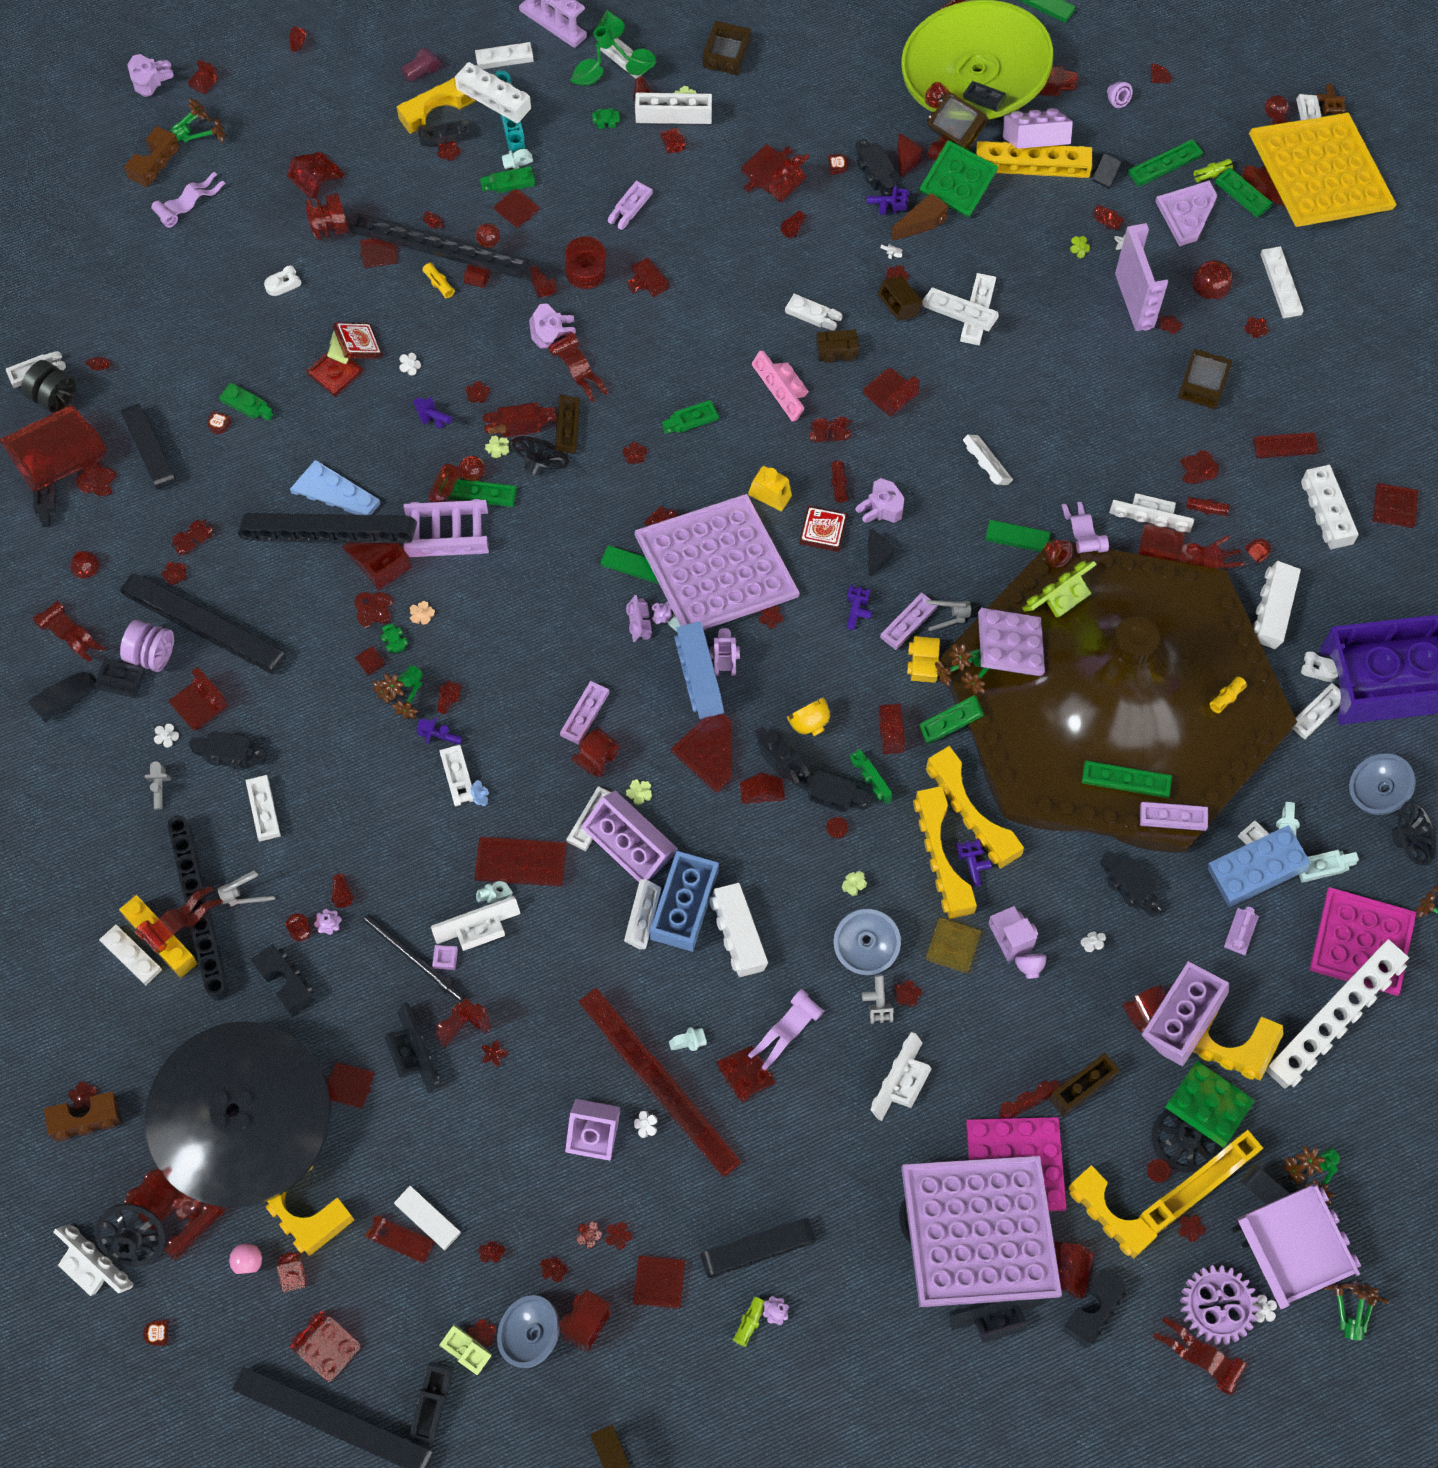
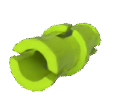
M1226 159L1216 164L1210 163L1205 168L1195 170L1193 175L1201 174V176L1194 179L1196 182H1201L1210 177L1216 178L1228 168L1233 169V165L1225 167V165L1232 163V161Z
M758 1297L753 1298L748 1311L741 1318L742 1322L738 1331L732 1339L737 1344L743 1347L747 1346L754 1329H757L759 1326L758 1321L765 1309L764 1300Z

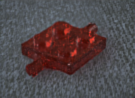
M768 144L763 146L741 167V172L750 179L744 185V190H747L749 193L757 186L770 194L795 171V166L786 159L792 153V149L786 146L779 153Z

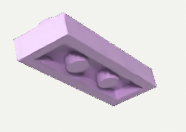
M921 593L881 633L880 638L897 650L937 609V605L926 604V600L931 599Z
M590 681L563 726L560 736L579 745L608 697L609 689Z
M1141 802L1140 826L1206 831L1208 828V807Z

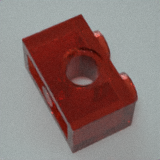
M901 703L879 705L878 722L882 754L904 753L906 741Z

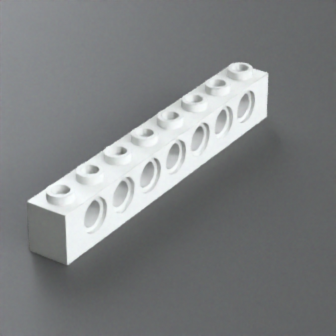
M1388 939L1268 1065L1266 1072L1284 1089L1289 1085L1295 1087L1303 1078L1300 1075L1303 1070L1307 1069L1310 1071L1318 1062L1315 1059L1321 1052L1325 1055L1333 1046L1330 1042L1334 1037L1340 1039L1348 1030L1345 1026L1349 1021L1355 1023L1363 1014L1360 1010L1365 1005L1369 1008L1378 998L1375 994L1380 989L1384 992L1392 983L1390 978L1394 974L1399 976L1407 966L1404 963L1409 957ZM1379 963L1386 965L1387 973L1380 971ZM1364 979L1372 982V989L1364 985ZM1349 995L1356 996L1358 1004H1352L1349 1000ZM1335 1010L1343 1014V1020L1335 1018ZM1319 1026L1327 1028L1328 1036L1320 1034ZM1304 1042L1311 1043L1314 1051H1306ZM1289 1058H1294L1298 1061V1068H1292L1289 1065Z

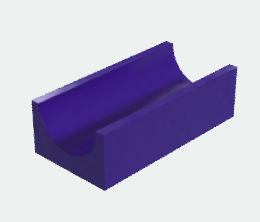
M1438 615L1331 627L1320 648L1321 656L1332 657L1338 672L1341 692L1340 710L1337 717L1339 725L1438 714Z

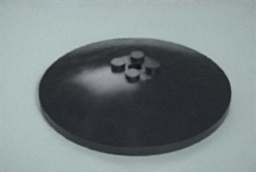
M245 1021L230 1022L208 1028L179 1046L165 1061L153 1081L145 1111V1131L149 1150L154 1162L165 1178L179 1191L199 1202L222 1208L249 1207L267 1202L292 1188L304 1177L317 1160L324 1146L330 1126L331 1099L325 1075L311 1052L296 1038L281 1029L263 1023ZM236 1104L239 1106V1113L231 1117L228 1115V1109L231 1105Z

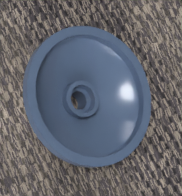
M1393 754L1374 755L1361 762L1354 770L1349 784L1350 795L1355 804L1367 813L1374 815L1389 814L1399 810L1404 803L1410 800L1415 790L1416 778L1413 769L1403 758ZM1386 788H1390L1389 791L1383 792Z
M863 908L847 914L835 930V953L839 961L847 969L857 974L873 975L886 970L894 963L900 951L901 938L897 925L887 914L877 909ZM863 936H870V941L864 942L862 940Z
M529 1295L518 1299L507 1309L499 1324L497 1342L502 1357L509 1364L518 1368H530L540 1364L550 1355L557 1343L560 1331L559 1315L554 1305L541 1296Z

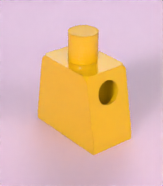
M762 466L754 478L748 492L749 496L781 512L792 497L788 478L778 473L774 468H767L765 466Z

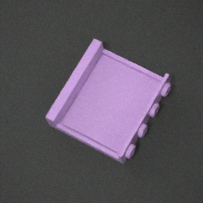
M1147 223L1127 227L1115 272L1135 331H1147L1155 328L1168 280L1155 282L1143 249L1149 231Z
M1315 1183L1237 1218L1280 1309L1290 1306L1289 1303L1353 1274L1360 1275L1357 1269L1361 1267L1355 1253L1350 1254L1347 1248L1350 1242L1345 1232H1339L1336 1223H1339L1338 1217L1333 1209H1328L1325 1202L1329 1199L1323 1187L1318 1188Z

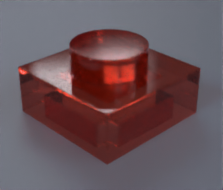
M373 646L355 657L356 662L367 676L385 665L384 660Z

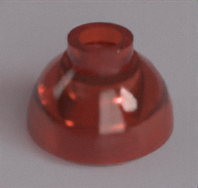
M934 82L925 93V103L929 107L938 108L940 99L950 92L949 89L940 82Z
M1066 540L1048 542L1044 547L1048 562L1055 568H1061L1066 565L1072 556V544Z
M89 551L77 552L70 561V569L78 578L93 576L98 571L100 565L96 555Z

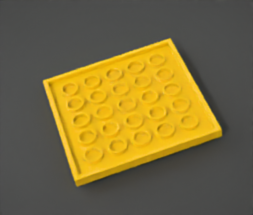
M1349 113L1252 128L1249 132L1296 227L1393 210L1397 205Z

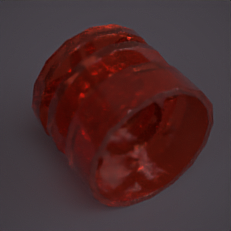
M338 192L325 195L326 205H322L317 197L315 198L317 207L313 208L311 200H306L307 219L317 241L322 240L319 232L321 230H324L326 238H329V228H333L336 236L349 233Z
M581 236L573 239L565 250V276L568 282L580 289H592L602 283L606 274V250L603 244L590 236Z

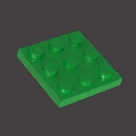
M948 140L921 185L919 192L926 196L930 193L934 194L947 204L949 208L970 218L998 171V166Z
M1196 1061L1165 1108L1224 1148L1255 1100Z

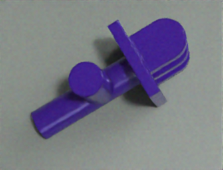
M894 186L892 196H867V204H880L879 214L885 215L887 205L892 204L894 214H897V211L907 209L906 203H908L909 191L907 189H897V186Z
M431 397L427 400L416 398L413 401L418 416L424 425L432 417L439 429L444 427V422L447 424L452 422L451 416L437 411Z
M850 584L847 602L852 603L847 629L855 630L858 616L871 618L872 611L860 608V605H868L870 588L864 590L861 586L856 588Z
M434 717L433 722L426 719L419 720L416 732L419 736L426 738V744H429L431 736H435L460 745L463 737L449 733L448 726L442 725L440 729L435 728L437 718Z
M975 839L974 842L968 840L964 844L956 843L959 855L958 860L967 859L973 887L982 886L979 871L992 868L990 860L976 861V857L981 856L983 853L979 839Z

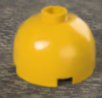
M824 697L786 718L798 733L804 735L812 733L815 736L824 731L823 726L829 721L830 710Z

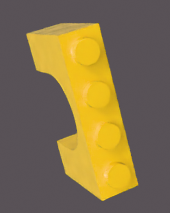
M1216 1013L1192 1052L1198 1054L1206 1061L1213 1060L1220 1063L1227 1070L1234 1069L1239 1071L1248 1079L1255 1078L1261 1081L1283 1037V1025L1261 1017L1251 1038L1245 1044L1235 1048H1226L1216 1044L1209 1036V1029L1217 1015Z
M287 1191L267 1201L269 1204L265 1206L273 1217L278 1215L282 1220L279 1225L286 1235L292 1233L296 1240L292 1243L299 1252L305 1251L309 1256L354 1221L351 1214L338 1198L317 1214L307 1218L295 1217L287 1211L285 1205Z

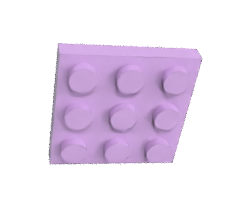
M981 608L978 612L981 667L1042 676L1045 668L1041 617Z

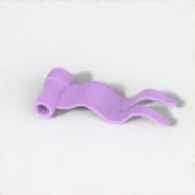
M213 172L202 183H189L178 199L169 200L164 204L158 200L152 204L151 208L166 227H173L178 221L177 214L190 211L200 196L215 195L225 182H219L211 190L197 189L206 188L211 184L217 175Z
M1077 502L1079 516H1071L1067 505L1061 504L1065 519H1071L1075 539L1078 540L1076 542L1077 552H1107L1109 550L1108 538L1106 535L1098 536L1095 534L1092 517L1090 514H1085L1082 502Z
M803 989L791 1000L793 1006L770 1029L758 1046L748 1055L750 1058H753L780 1036L776 1046L762 1066L764 1070L777 1059L784 1048L803 1030L812 1018L817 1021L824 1013V1010L808 997L809 994Z

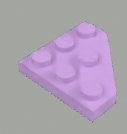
M1206 181L1156 197L1155 202L1179 246L1198 240L1216 201L1217 194L1210 181Z

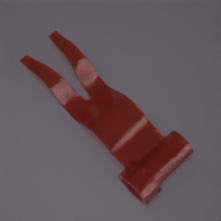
M573 332L564 335L563 339L548 346L553 357L559 355L561 360L566 363L574 381L584 389L590 402H593L595 400L584 377L595 382L604 395L608 394V391L601 379L590 369L585 356L577 348L579 346L577 337Z
M58 601L54 602L44 612H39L32 618L41 630L44 631L48 627L59 639L68 642L76 653L88 662L92 658L84 651L75 635L79 636L91 648L100 651L105 650L103 646L92 639L83 627L75 625L63 613L65 609Z
M208 886L193 894L183 907L166 912L154 924L149 920L142 922L136 928L135 933L140 939H144L157 954L161 953L167 947L166 941L178 930L185 926L196 924L210 908L224 901L221 898L208 901L189 916L198 900L212 890Z
M1164 1317L1162 1321L1175 1330L1190 1349L1185 1348L1169 1337L1154 1333L1152 1337L1171 1347L1187 1362L1204 1369L1218 1380L1215 1384L1217 1388L1232 1396L1237 1389L1236 1384L1246 1369L1247 1364L1236 1357L1231 1361L1216 1348L1195 1339L1178 1323Z

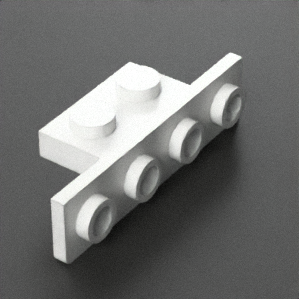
M1136 493L1133 504L1113 500L1109 512L1117 517H1127L1138 522L1152 523L1159 527L1174 528L1180 532H1190L1194 523L1193 518L1173 514L1175 502Z
M512 896L432 925L431 929L436 944L458 937L464 951L505 936L500 921L519 915L520 911L515 897Z
M911 1032L904 1041L898 1058L894 1060L888 1077L884 1079L878 1096L872 1102L871 1111L878 1120H883L892 1101L912 1108L931 1071V1067L928 1064L914 1060L922 1045L916 1033Z
M67 1224L54 1230V1233L70 1247L58 1266L90 1296L98 1292L104 1281L118 1293L132 1288L134 1284L128 1279V1276L115 1267L108 1257L99 1252L92 1242L83 1237L76 1227Z

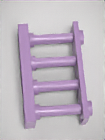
M525 0L519 5V10L574 48L587 37V32L576 24V17L585 9V6L576 0Z
M473 499L471 501L412 502L404 504L406 516H411L417 521L412 542L404 544L406 557L489 553L487 536H481V514H488L486 500ZM473 514V536L461 537V515ZM452 515L453 537L440 538V516ZM432 516V538L420 539L419 517Z

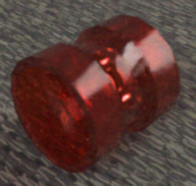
M293 914L286 921V928L293 940L300 942L310 937L312 929L304 915Z

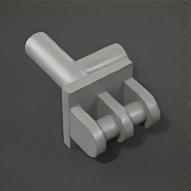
M153 762L150 765V775H145V779L149 782H154L150 785V789L154 792V810H162V781H171V777L166 774L164 766L159 762Z
M875 975V991L862 992V1001L876 1000V1004L869 1005L870 1024H874V1021L884 1023L887 1020L891 1023L893 1022V1007L891 1003H885L884 975Z

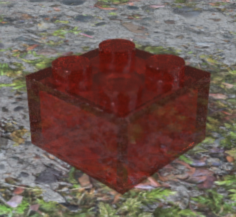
M586 1289L583 1294L579 1293L573 1302L574 1309L572 1313L565 1315L560 1327L562 1328L561 1334L564 1340L588 1354L611 1316L612 1308L610 1303Z

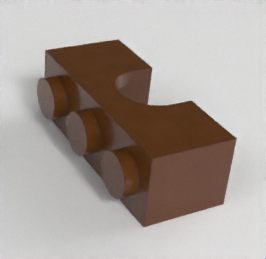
M158 126L146 138L148 148L152 153L148 156H140L134 153L124 166L128 179L145 187H148L156 179L158 173L167 165L169 159L173 154L177 153L179 148L176 135Z
M113 1091L91 1096L90 1110L83 1117H74L73 1109L68 1103L44 1108L47 1134L53 1140L65 1141L72 1135L79 1134L83 1136L91 1134L96 1129L108 1130L114 1128L116 1124L122 1123L118 1097Z

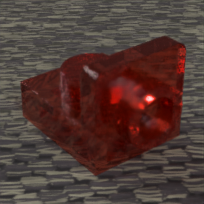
M199 60L197 62L199 70L188 81L189 87L205 95L218 78L215 67L211 63Z
M678 127L660 132V137L667 154L685 150L684 135H681Z
M538 266L530 268L531 281L538 298L547 297L557 292L555 279L546 281L544 273H540Z
M661 505L644 523L646 526H650L678 517V514L672 508L667 509Z

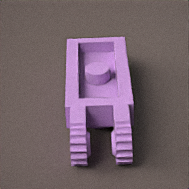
M635 181L609 215L608 223L614 224L621 214L623 217L618 223V228L623 230L628 225L629 220L636 215L653 194V189Z

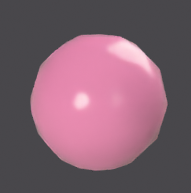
M243 1243L232 1250L229 1263L235 1274L253 1273L259 1270L262 1265V1255L257 1246L251 1243Z

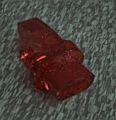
M296 26L291 29L289 40L292 52H297L298 49L302 48L303 42L306 40L305 29Z
M1097 205L1094 209V218L1098 222L1106 224V229L1112 228L1117 231L1124 221V218L1120 217L1115 210L1111 211L1101 205Z
M447 681L444 686L440 687L437 712L445 715L451 703L459 700L462 689L461 685Z

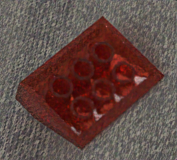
M73 405L65 407L0 439L1 444L32 492L103 458L107 451V447L96 430Z

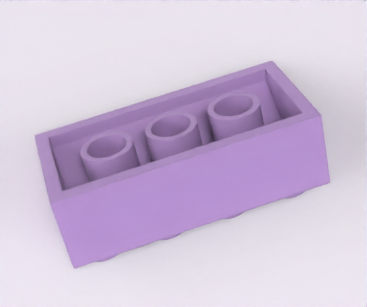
M616 790L602 797L581 826L593 840L638 882L643 879L650 881L678 850L674 844Z
M1188 961L1142 1036L1164 1057L1184 1066L1227 997L1229 982Z

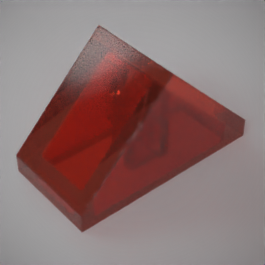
M898 134L897 142L900 177H904L921 161L923 150L903 134Z
M761 772L740 782L742 804L785 800L783 779Z

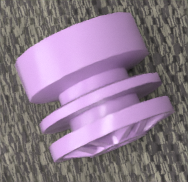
M139 619L133 620L122 638L120 647L121 659L134 665L141 664L146 669L150 668L152 671L159 672L165 667L171 656L174 634L170 629H163L161 626L153 627L151 623Z

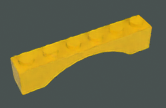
M948 746L928 758L926 771L932 779L935 778L939 784L938 787H943L944 794L951 800V806L954 811L962 815L965 826L969 830L972 829L976 835L975 838L979 839L980 846H984L988 851L991 862L997 864L1001 869L1021 857L1024 847L1011 830L990 822L974 808L962 784V762L951 747Z
M943 787L917 791L913 805L915 812L920 814V830L925 832L926 839H924L926 851L931 853V870L937 874L938 879L935 882L937 891L942 892L943 899L941 900L943 912L948 913L949 919L975 914L977 905L971 885L955 873L942 849L940 838L941 824L948 808Z
M1247 1130L1196 1173L1145 1210L1139 1218H1142L1158 1234L1257 1156L1263 1147Z

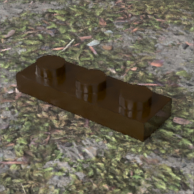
M560 394L558 397L555 450L570 454L576 452L579 398Z

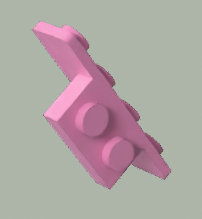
M759 351L752 362V366L791 421H797L804 410V406L798 398L805 397L809 391L788 362L773 364L764 351Z

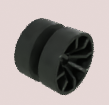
M39 360L34 363L26 372L21 385V391L25 397L38 403L51 413L63 411L74 398L77 389L75 377L60 370L47 360Z

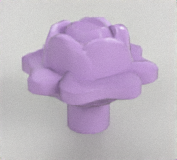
M669 602L664 604L656 603L652 607L654 611L652 620L656 624L666 623L673 616Z
M325 909L323 914H317V920L314 925L318 928L319 933L331 935L333 930H339L341 917L338 916L337 911Z
M771 1296L769 1301L764 1302L765 1309L763 1315L768 1317V1323L782 1325L783 1320L788 1319L787 1312L789 1306L784 1304L783 1298Z

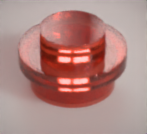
M834 817L827 822L826 831L833 838H842L848 831V824L843 818Z
M1152 1160L1147 1166V1175L1154 1182H1164L1170 1176V1167L1164 1160Z

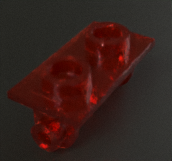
M199 519L189 526L190 530L185 533L181 531L172 538L171 547L177 546L175 551L179 556L185 555L196 547L192 541L194 538L201 544L211 537L213 530L210 526H204L206 519L201 522Z
M1196 543L1183 544L1181 562L1199 565L1200 559H1204L1203 566L1218 569V567H1223L1225 550L1217 546L1203 547Z

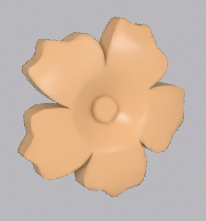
M425 601L418 603V606L412 605L410 607V614L412 615L410 620L417 624L420 621L422 625L428 624L431 620L430 617L434 616L435 610L432 607H428V602Z

